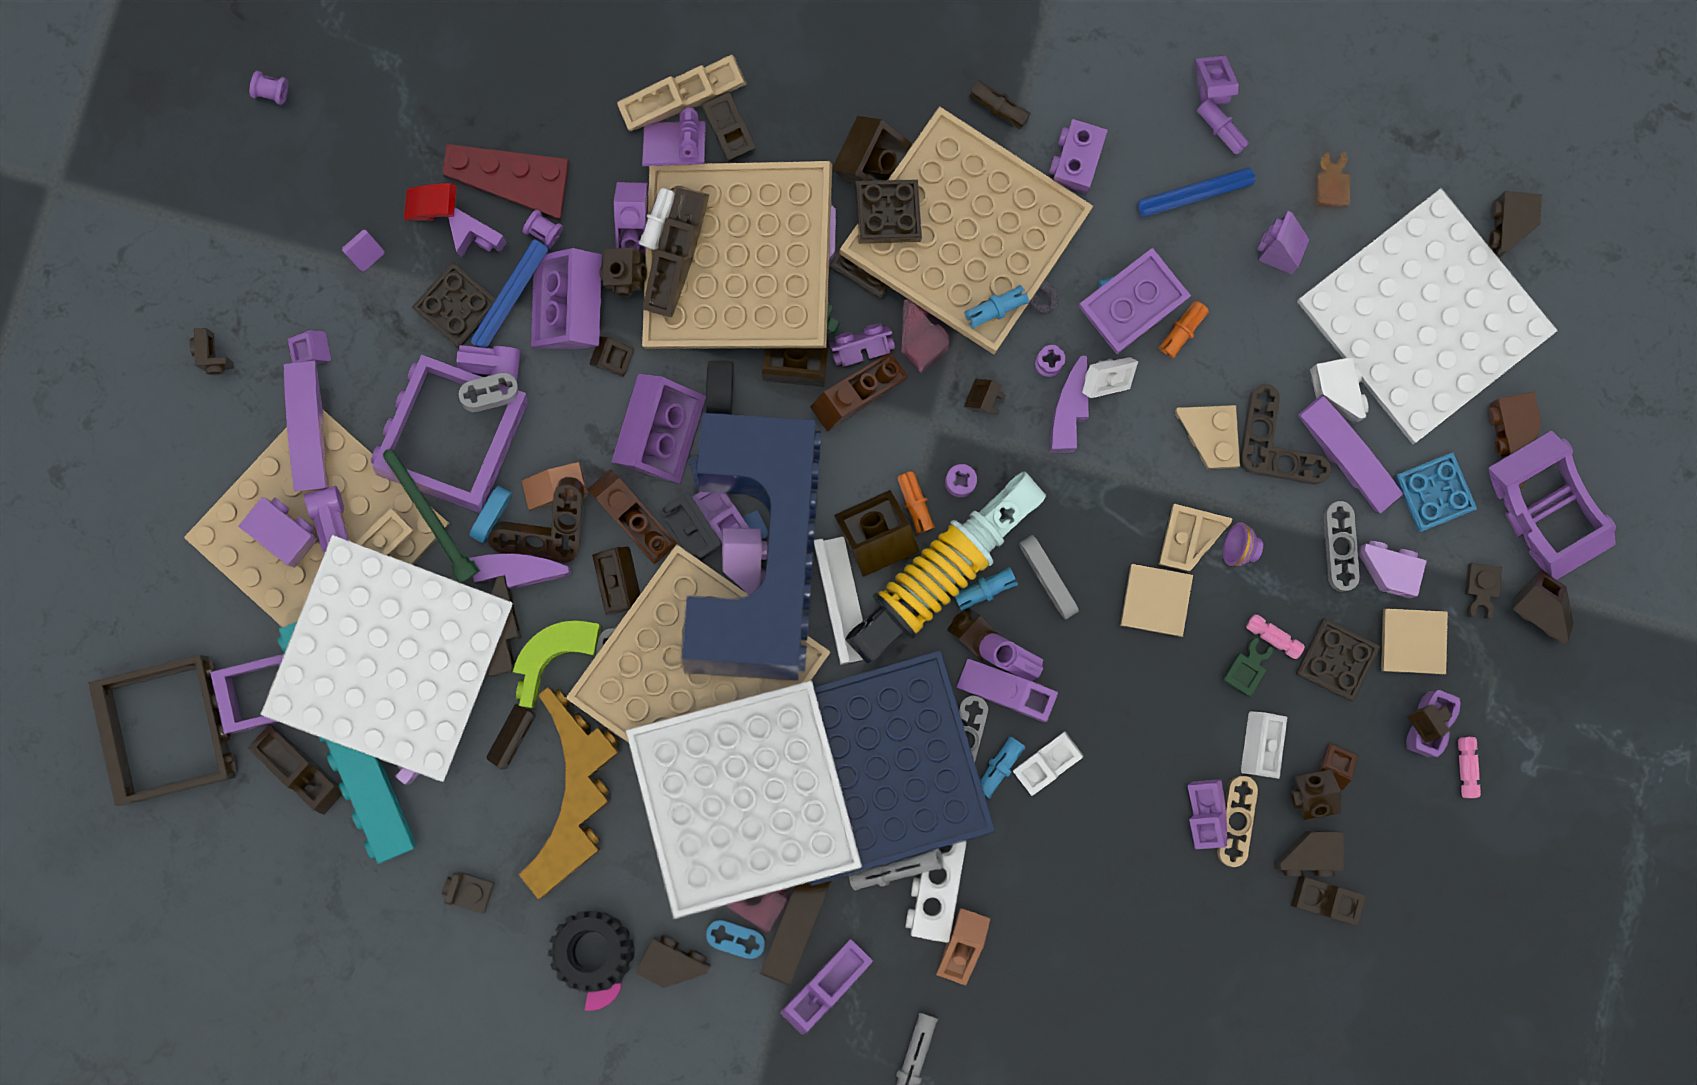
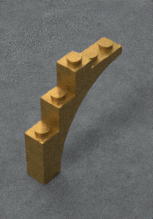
M547 687L538 696L552 715L560 735L566 763V775L561 812L552 834L537 857L519 874L538 899L547 895L601 850L597 845L601 841L591 827L588 826L584 829L582 824L611 801L606 796L610 793V790L599 777L594 781L591 776L620 753L616 748L620 743L609 729L603 732L601 728H597L589 734L586 730L590 726L579 713L574 716L567 708L570 701L566 699L564 693L559 688L554 692L550 687Z

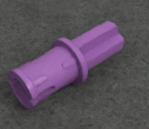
M1212 98L1205 101L1197 109V113L1214 130L1213 135H1219L1234 154L1241 153L1248 146V140L1232 123L1233 118H1228L1214 103Z

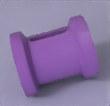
M256 70L250 83V97L257 99L260 96L275 100L277 104L282 105L286 100L289 82L285 77L280 79L264 76L261 71Z
M536 209L529 216L522 232L526 235L531 234L550 249L560 237L563 226L559 223L555 225L541 216L542 212Z
M1056 345L1043 347L1035 359L1037 372L1044 377L1057 375L1065 363L1064 352ZM1047 355H1051L1052 360H1057L1053 367H1049L1048 362H1043Z

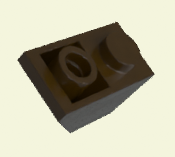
M1505 191L1493 201L1491 218L1495 219V226L1490 234L1489 247L1493 249L1498 259L1540 225L1542 194Z
M1540 569L1518 592L1513 610L1523 619L1531 621L1540 627L1549 637L1556 638L1563 644H1566L1569 641L1574 624L1567 587Z
M1305 831L1274 862V869L1284 870V876H1303V870H1315V876H1334V870H1344L1343 832Z
M662 935L660 939L657 937L652 939L635 974L665 988L706 974L711 964L706 962L708 957L693 949H690L689 953L677 948L679 942Z

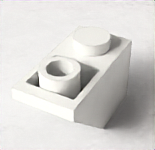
M1353 357L1319 363L1310 369L1316 399L1323 395L1343 417L1352 423L1360 422L1366 418L1365 413L1368 412V402L1364 394L1361 395L1359 383L1362 380L1361 371L1358 364H1354Z

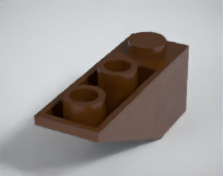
M890 352L824 391L810 408L828 432L850 419L904 381L908 376Z
M1535 391L1498 398L1489 403L1488 418L1490 424L1495 426L1497 435L1495 449L1498 456L1504 459L1537 439L1541 417ZM1525 481L1519 484L1520 490L1524 488Z
M611 469L587 489L654 564L676 546L677 542Z

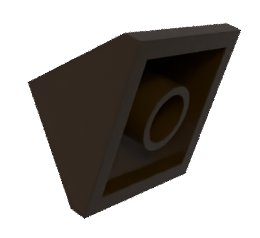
M826 339V348H766L762 368L763 381L824 387L829 339Z

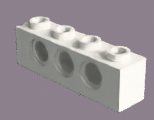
M966 841L951 845L948 851L941 853L943 868L946 871V877L943 882L939 884L932 883L928 877L929 871L921 873L920 878L914 877L911 896L916 897L914 909H908L905 926L906 928H911V936L949 943ZM930 897L937 898L940 901V910L934 915H928L923 911V903Z

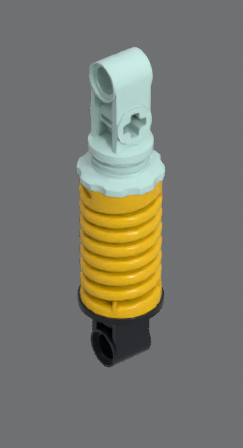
M1024 471L1016 475L979 513L974 510L969 515L970 519L962 525L952 520L948 526V531L939 534L938 540L930 543V549H923L921 557L918 556L913 559V565H906L904 573H898L895 576L896 583L888 582L886 584L887 591L875 592L872 595L878 608L863 622L855 626L848 633L845 640L866 663H870L878 658L886 647L902 632L914 639L917 636L916 634L923 628V623L933 619V614L928 609L931 608L935 613H939L942 607L937 601L940 600L944 605L950 602V597L946 592L955 597L959 594V589L955 584L960 588H965L968 585L967 580L963 577L964 575L969 580H974L979 570L983 571L988 566H991L993 564V559L989 554L995 546L1000 547L1004 543L1003 537L1029 512L1037 508L1045 499L1046 494ZM1001 508H1004V509H1005V510H1004V515H1005L1006 517H1005L1004 519H1000V517H1001L1000 509H1001Z

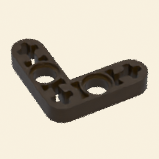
M1262 384L1255 388L1249 397L1240 453L1241 467L1251 474L1301 483L1319 484L1325 481L1331 473V465L1325 457L1272 447L1280 400L1277 389L1269 384ZM1264 391L1267 392V397L1272 399V402L1266 404L1264 414L1254 415V411L1258 413L1262 405V401L1258 400L1257 396L1263 394ZM1255 421H1262L1267 425L1268 432L1265 437H1257L1252 433L1251 426ZM1249 441L1255 444L1266 443L1265 447L1260 446L1258 448L1257 456L1262 459V462L1258 463L1256 467L1252 466L1251 460H1247V456H1251L1255 450V445H1249ZM1281 456H1287L1293 461L1291 472L1284 473L1278 469L1277 461ZM1300 459H1304L1302 465L1300 464ZM1315 462L1318 463V468L1323 469V473L1318 474L1316 478L1313 477V472L1309 470H1302L1301 476L1297 475L1300 466L1310 467Z
M565 477L557 483L553 496L552 528L501 521L492 528L489 536L490 546L495 551L505 554L530 555L560 562L574 560L578 555L582 536L585 490L581 481L577 478ZM565 489H570L573 494L570 504H565L567 501ZM563 514L571 515L576 523L565 525L560 521L559 516ZM500 533L506 534L508 541H503ZM518 535H521V536H522V537H521V540H520V543H517V541H518L517 536H518ZM564 535L569 536V550H565L562 545ZM530 536L538 537L543 542V545L533 547L527 542V538Z

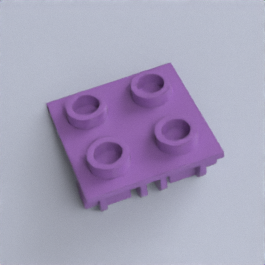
M687 107L680 113V122H660L644 126L642 166L704 164L705 121H699L698 114L693 108Z

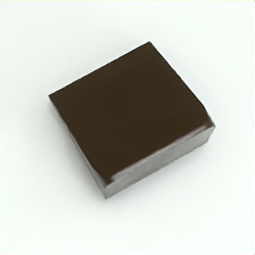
M600 336L599 346L595 347L589 364L624 377L635 348L613 338Z

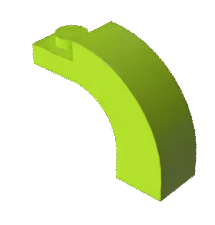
M566 621L551 625L533 636L521 650L513 669L514 673L525 675L524 681L519 680L516 690V699H520L519 706L536 708L544 669L557 656L565 653L595 656L602 625L586 621Z

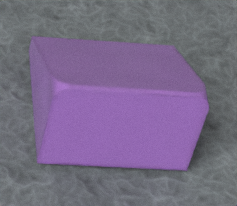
M366 230L358 233L342 249L361 271H366L385 253Z
M309 330L288 338L292 363L316 361V364H321L331 360L327 336L324 331Z

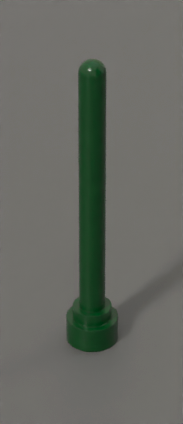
M392 449L385 450L383 458L454 564L452 566L454 570L452 575L456 581L463 583L480 572L474 560L470 561L468 557L464 558L395 451Z

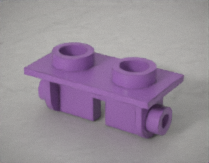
M881 323L872 324L864 328L865 332L855 335L852 332H846L835 336V341L829 342L832 351L838 350V353L833 354L835 365L842 364L845 367L863 361L861 349L865 348L869 359L890 353V350L894 349L895 345L892 336L886 338L887 335L892 334L888 325L882 326Z

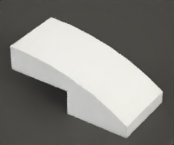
M1064 731L1015 768L1013 772L1030 795L1033 796L1084 756Z

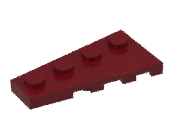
M446 144L442 171L445 178L480 191L483 190L491 193L498 198L512 201L529 210L535 211L537 209L558 221L562 219L569 168L568 159Z

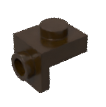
M194 328V338L190 339L191 355L195 356V366L206 371V374L220 375L225 373V369H233L234 362L227 357L215 358L214 333L207 328Z
M966 608L963 612L957 614L952 624L947 628L953 636L959 639L981 661L984 660L979 648L981 641L989 634H998L982 616L970 608Z

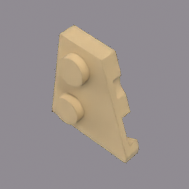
M1236 405L1175 409L1177 419L1181 420L1189 434L1188 438L1200 453V458L1206 469L1240 467Z
M1173 504L1158 565L1190 572L1222 532L1231 524L1232 518Z

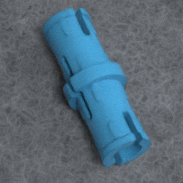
M1019 285L1002 295L997 296L994 294L988 298L987 302L964 311L966 320L971 319L972 321L969 323V326L975 329L977 326L994 318L999 320L1005 316V313L1021 305L1028 304L1029 298L1027 293L1023 295L1021 293L1025 289Z
M1008 567L986 579L984 577L979 578L977 583L960 590L955 598L961 611L986 599L987 601L994 599V595L1017 586L1018 583L1011 568Z
M1010 736L997 756L989 760L988 764L990 766L980 779L984 796L988 799H991L992 794L1004 777L1010 776L1012 773L1010 771L1011 767L1026 748Z

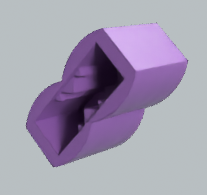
M1441 690L1428 691L1422 697L1418 709L1433 704L1436 709L1446 705L1453 716L1445 721V723L1450 727L1455 722L1460 710V698ZM1412 725L1407 735V749L1426 757H1438L1448 744L1449 732L1441 738L1424 743Z

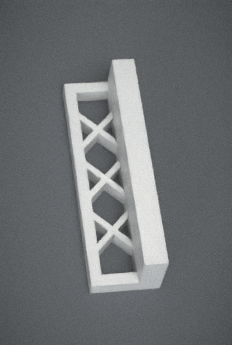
M844 536L825 541L823 539L814 540L815 553L840 665L861 661L863 659L845 640L848 633L859 623L863 622Z

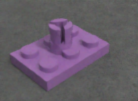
M1151 248L1082 301L1078 307L1113 351L1118 354L1187 301L1191 295L1156 251Z

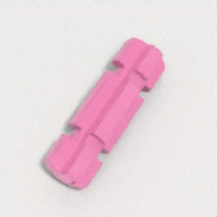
M1257 614L1250 618L1246 626L1248 630L1254 634L1259 633L1260 638L1280 651L1285 650V654L1291 658L1298 659L1305 648L1304 644L1296 639L1291 640L1290 635L1271 623H1265L1266 620Z
M1461 737L1458 739V749L1462 751V755H1459L1461 780H1464V785H1461L1462 797L1478 798L1481 795L1480 784H1477V780H1480L1478 755H1475V750H1478L1477 739L1475 737Z

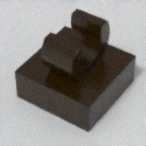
M975 379L964 407L973 412L999 414L1000 411L994 408L993 404L996 398L1005 400L1006 396L1003 392L999 391L1001 385L993 380Z
M1433 704L1414 711L1407 718L1424 743H1428L1443 737L1451 731L1445 721L1453 715L1446 705L1436 709Z

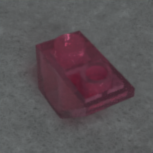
M907 299L903 303L901 352L922 373L949 349L950 342L948 339L950 336L939 324L934 326L926 318L929 314L925 309Z

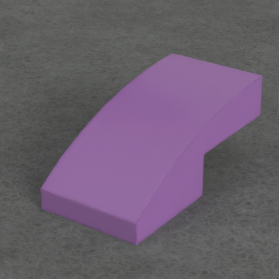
M699 492L692 497L721 543L723 529H750L726 493Z
M1221 779L1191 782L1188 784L1193 816L1189 820L1195 849L1226 847L1227 820Z

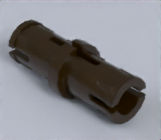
M980 80L969 95L971 99L991 110L993 116L997 117L998 115L1019 130H1021L1031 114L1009 100L1007 94L998 93Z

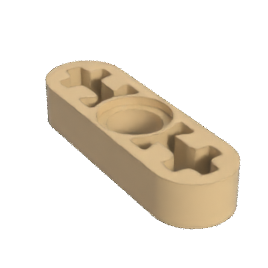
M1247 776L1234 777L1228 783L1226 791L1227 832L1237 836L1244 835L1243 841L1236 839L1235 848L1240 850V857H1234L1233 861H1230V856L1225 854V849L1232 847V838H1227L1226 847L1217 849L1219 860L1231 867H1238L1244 864L1249 852L1258 788L1255 781ZM1242 781L1245 782L1246 788H1250V793L1245 794L1242 800V804H1249L1248 810L1241 807L1231 808L1232 801L1239 803L1240 795L1235 792L1234 788L1235 786H1241ZM1235 812L1242 813L1246 818L1244 828L1238 831L1232 829L1229 824V818Z

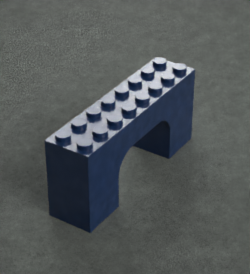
M702 413L697 466L699 492L740 494L758 499L769 511L770 528L766 575L763 583L754 593L739 599L686 597L681 656L684 673L798 681L799 671L805 672L807 645H801V640L807 641L809 614H803V610L810 609L811 583H805V579L812 580L813 552H807V549H814L815 521L809 520L816 519L817 491H812V489H818L819 461L814 460H820L821 431H815L816 420Z

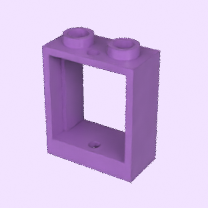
M285 654L210 672L224 734H235L279 723V721L265 716L242 721L233 677L278 665L280 667Z

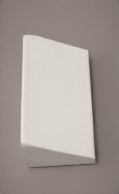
M1249 712L1241 766L1242 773L1279 779L1287 724L1286 716L1265 712Z

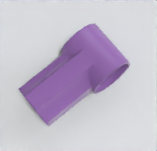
M460 345L457 352V368L482 376L508 373L517 381L521 350L505 346H494L493 349Z
M335 485L306 493L304 495L306 508L311 520L315 522L322 552H326L332 535L349 541L342 515L344 512L343 500L338 487Z
M989 634L980 643V654L985 660L1031 682L1039 678L1043 670L1042 658L998 634ZM1002 646L1001 652L996 656L997 650Z

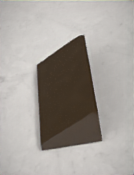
M616 547L593 554L592 557L605 614L610 615L629 610L640 596L630 548Z
M515 704L487 754V760L500 769L508 768L536 717L535 713L519 706V704Z

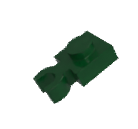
M1254 638L1249 642L1247 657L1241 653L1236 656L1222 681L1248 697L1253 694L1267 669L1260 666L1261 661L1268 659L1273 653V648L1269 646L1264 654H1258L1255 649L1259 642L1258 638Z

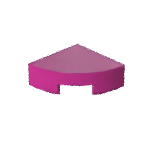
M622 983L614 984L608 990L588 992L585 1010H598L609 1005L618 995Z

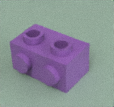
M1072 119L1069 128L1063 127L1058 145L1063 146L1060 157L1054 155L1049 171L1050 174H1054L1053 180L1066 189L1087 195L1108 130Z
M262 497L238 527L286 565L295 568L319 539L311 533L314 527L300 516L297 520L293 519L287 514L290 508L276 497L272 501Z

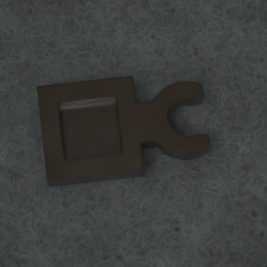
M1476 563L1468 564L1465 595L1474 596V600L1467 608L1468 617L1476 616L1478 606H1482L1485 609L1484 619H1491L1493 617L1494 607L1490 602V598H1499L1502 567Z

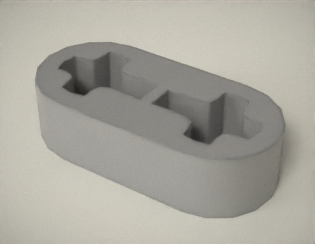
M498 373L468 381L460 387L458 393L460 403L465 410L479 412L509 404L517 398L519 392L517 381L511 374ZM505 382L507 386H513L508 388V394L502 395L501 391H494L500 388V383ZM475 390L476 394H483L477 397L478 402L472 403L470 399H465L469 397V391Z

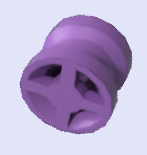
M965 464L953 466L948 471L945 479L947 491L952 496L960 498L970 495L977 484L975 471Z

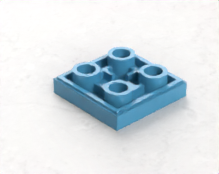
M1453 452L1394 476L1399 489L1403 493L1402 497L1418 533L1477 510Z

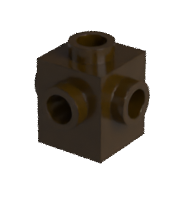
M633 247L604 249L603 265L600 268V278L603 286L613 291L616 296H632L633 291H643L644 281L647 279L644 254Z
M1332 769L1295 776V789L1290 791V796L1294 809L1299 808L1303 820L1341 813V790Z

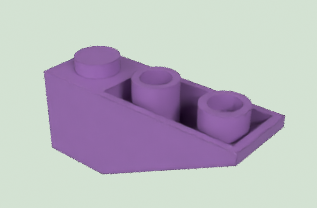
M1287 211L1281 219L1276 218L1273 225H1270L1267 232H1264L1257 247V250L1262 251L1258 261L1289 274H1293L1299 267L1309 242V238L1292 212Z
M967 659L956 687L1043 723L1047 722L1058 692L971 659Z

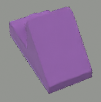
M1226 56L1196 59L1195 64L1201 105L1210 98L1214 100L1215 104L1228 103L1232 95H1238L1239 83Z
M457 208L454 209V217H448L455 248L460 257L464 255L474 237L476 238L474 243L488 252L493 248L501 253L507 243L503 235Z

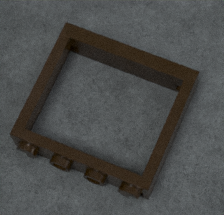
M197 655L88 682L115 806H125L235 778L234 771L237 770V761L234 753L230 752L227 740H230L231 735L224 734L210 673L216 671V667L212 660L209 661L208 656ZM197 669L219 772L135 792L113 689Z

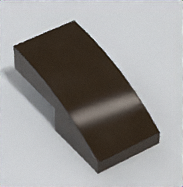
M730 92L701 105L727 160L756 148Z
M1300 876L1291 906L1358 926L1366 895Z

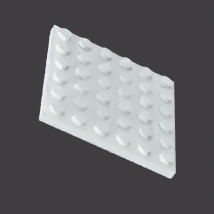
M1442 189L1435 192L1297 301L1343 359L1353 357L1354 364H1358L1361 371V382L1412 445L1557 332V329Z
M332 535L261 715L444 782L513 603Z
M812 681L626 730L674 918L861 868Z

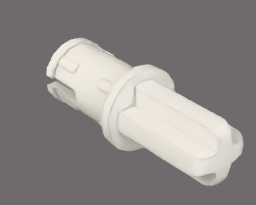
M665 188L660 189L651 215H646L648 220L638 243L639 245L654 251L658 249L665 219L669 217L673 207L675 192Z

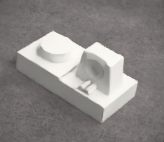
M1127 357L1116 360L1108 359L1091 364L1085 375L1082 393L1090 398L1130 389L1138 361Z

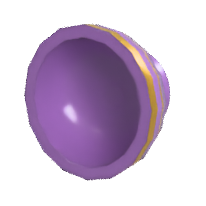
M1242 522L1236 523L1231 527L1224 541L1223 558L1225 563L1229 566H1243L1249 561L1256 562L1262 554L1263 541L1256 536L1255 531L1247 524Z

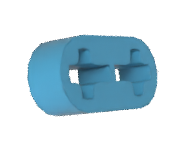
M499 485L493 490L470 531L469 536L482 544L487 542L493 526L501 519L513 493Z
M719 919L712 922L706 932L707 941L712 947L743 958H757L764 950L765 940L760 932L727 920ZM720 925L726 927L725 932L727 934L735 936L734 940L723 939L721 943L715 941L716 936L712 934V930H718ZM750 935H754L756 937L755 942L760 944L759 949L753 948L751 953L745 951L746 946L738 943L737 939L739 937L748 940Z

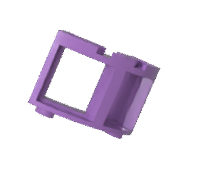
M1550 431L1489 467V473L1497 498H1504L1503 502L1508 509L1505 515L1517 536L1524 535L1528 547L1532 549L1528 552L1541 570L1557 580L1616 545V525L1608 515H1604L1586 490L1575 467L1572 457L1573 449L1570 443L1564 438L1560 439L1553 431ZM1556 463L1566 485L1531 506L1526 507L1519 484ZM1575 500L1596 530L1557 553L1542 535L1536 523Z

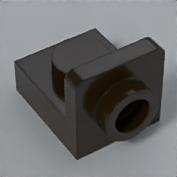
M455 872L453 877H447L442 891V895L446 896L444 903L448 905L454 904L484 914L495 882L463 872Z

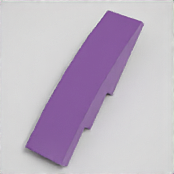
M316 361L284 364L286 420L294 491L328 487L324 461L326 449L322 427L324 416Z
M1320 395L1298 414L1329 460L1336 463L1350 484L1360 490L1374 512L1381 514L1403 495L1372 451L1323 395Z

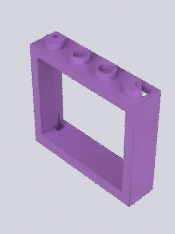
M421 355L418 363H413L409 370L408 380L410 382L406 391L401 390L397 397L395 407L398 409L394 418H389L385 424L383 431L384 441L381 447L377 446L372 454L371 463L376 475L400 484L383 458V453L387 449H395L428 372L461 385L483 377ZM500 384V388L494 391H501L502 395H506L510 387ZM518 390L517 398L508 404L471 492L407 470L420 491L481 513L528 405L526 393Z

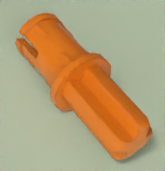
M1193 302L1179 321H1174V328L1164 341L1159 344V350L1165 355L1169 354L1168 356L1174 359L1189 338L1192 339L1194 337L1193 332L1208 314V308L1201 302Z
M910 471L898 476V482L906 501L904 508L909 510L916 534L935 528L926 505L928 499L923 497L915 473Z

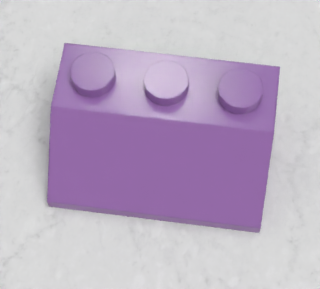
M575 248L545 254L533 276L531 348L584 349L599 346L600 268L602 266V254Z
M638 374L611 462L638 473L680 484L706 396L662 376Z

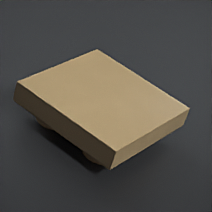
M1131 564L1120 626L1182 637L1193 575Z
M1383 609L1381 671L1446 674L1448 612Z

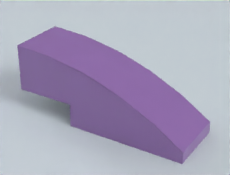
M1080 356L1059 394L1052 418L1049 453H1074L1077 449V422H1085L1089 418L1088 396L1082 393L1087 372V356Z
M489 554L469 558L470 561L474 560L480 569V572L473 576L474 583L478 585L496 581L498 576L504 575L508 588L517 589L572 575V571L568 566L530 555Z
M850 939L779 1013L801 1035L805 1034L869 967L873 960Z

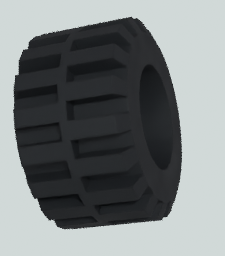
M582 911L577 912V915H570L565 918L566 922L557 926L556 930L558 932L556 936H552L550 939V943H553L552 949H548V955L553 959V962L550 963L551 968L558 973L556 977L560 981H564L567 987L577 989L580 992L608 990L612 988V985L620 983L623 980L622 976L628 974L631 968L628 966L629 962L633 961L634 954H631V947H634L633 940L629 939L628 934L630 932L628 929L621 925L622 922L619 919L603 912ZM590 932L602 935L608 946V956L605 963L598 970L594 971L583 969L577 962L575 955L578 941L583 935Z

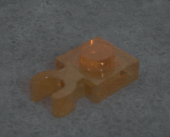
M1326 152L1321 159L1322 167L1326 173H1319L1317 176L1316 206L1347 207L1350 204V174H1341L1343 167L1347 163V156L1345 153H1341L1338 159L1339 164L1335 165L1329 160L1330 152Z

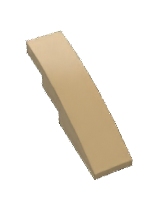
M729 55L705 68L701 65L676 78L670 76L617 102L628 130L632 131L680 114L687 107L695 108L746 85V82L735 57Z

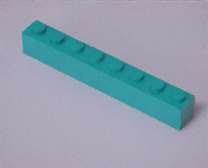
M297 622L279 629L281 636L278 637V642L284 654ZM318 736L321 742H327L331 752L327 754L329 764L334 772L339 771L343 782L339 783L341 792L346 801L351 799L355 811L352 812L354 823L358 830L363 829L367 841H364V845L371 859L376 858L379 864L414 849L417 844L381 759Z

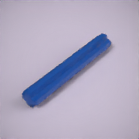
M1246 168L1144 198L1137 203L1138 211L1141 217H1146L1251 186L1256 181L1252 168Z
M535 239L531 241L471 337L470 341L472 344L481 348L489 346L547 253L548 248L546 245Z

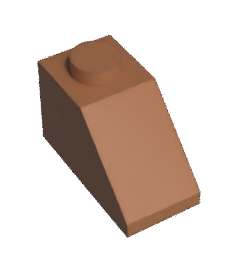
M577 462L547 469L522 480L528 511L553 506V496L557 483L565 477H573L581 481L585 490L584 498L589 497L581 464ZM565 489L567 492L566 502H570L573 494L570 489Z
M960 908L936 975L963 985L967 984L984 947L990 918Z

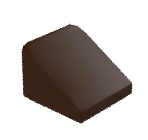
M1329 743L1317 772L1332 769L1340 790H1344L1352 781L1358 755Z

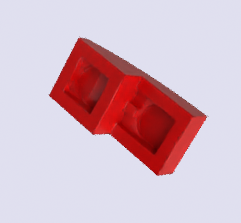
M441 183L407 189L404 220L430 221L434 220V217H454L457 186L451 183Z

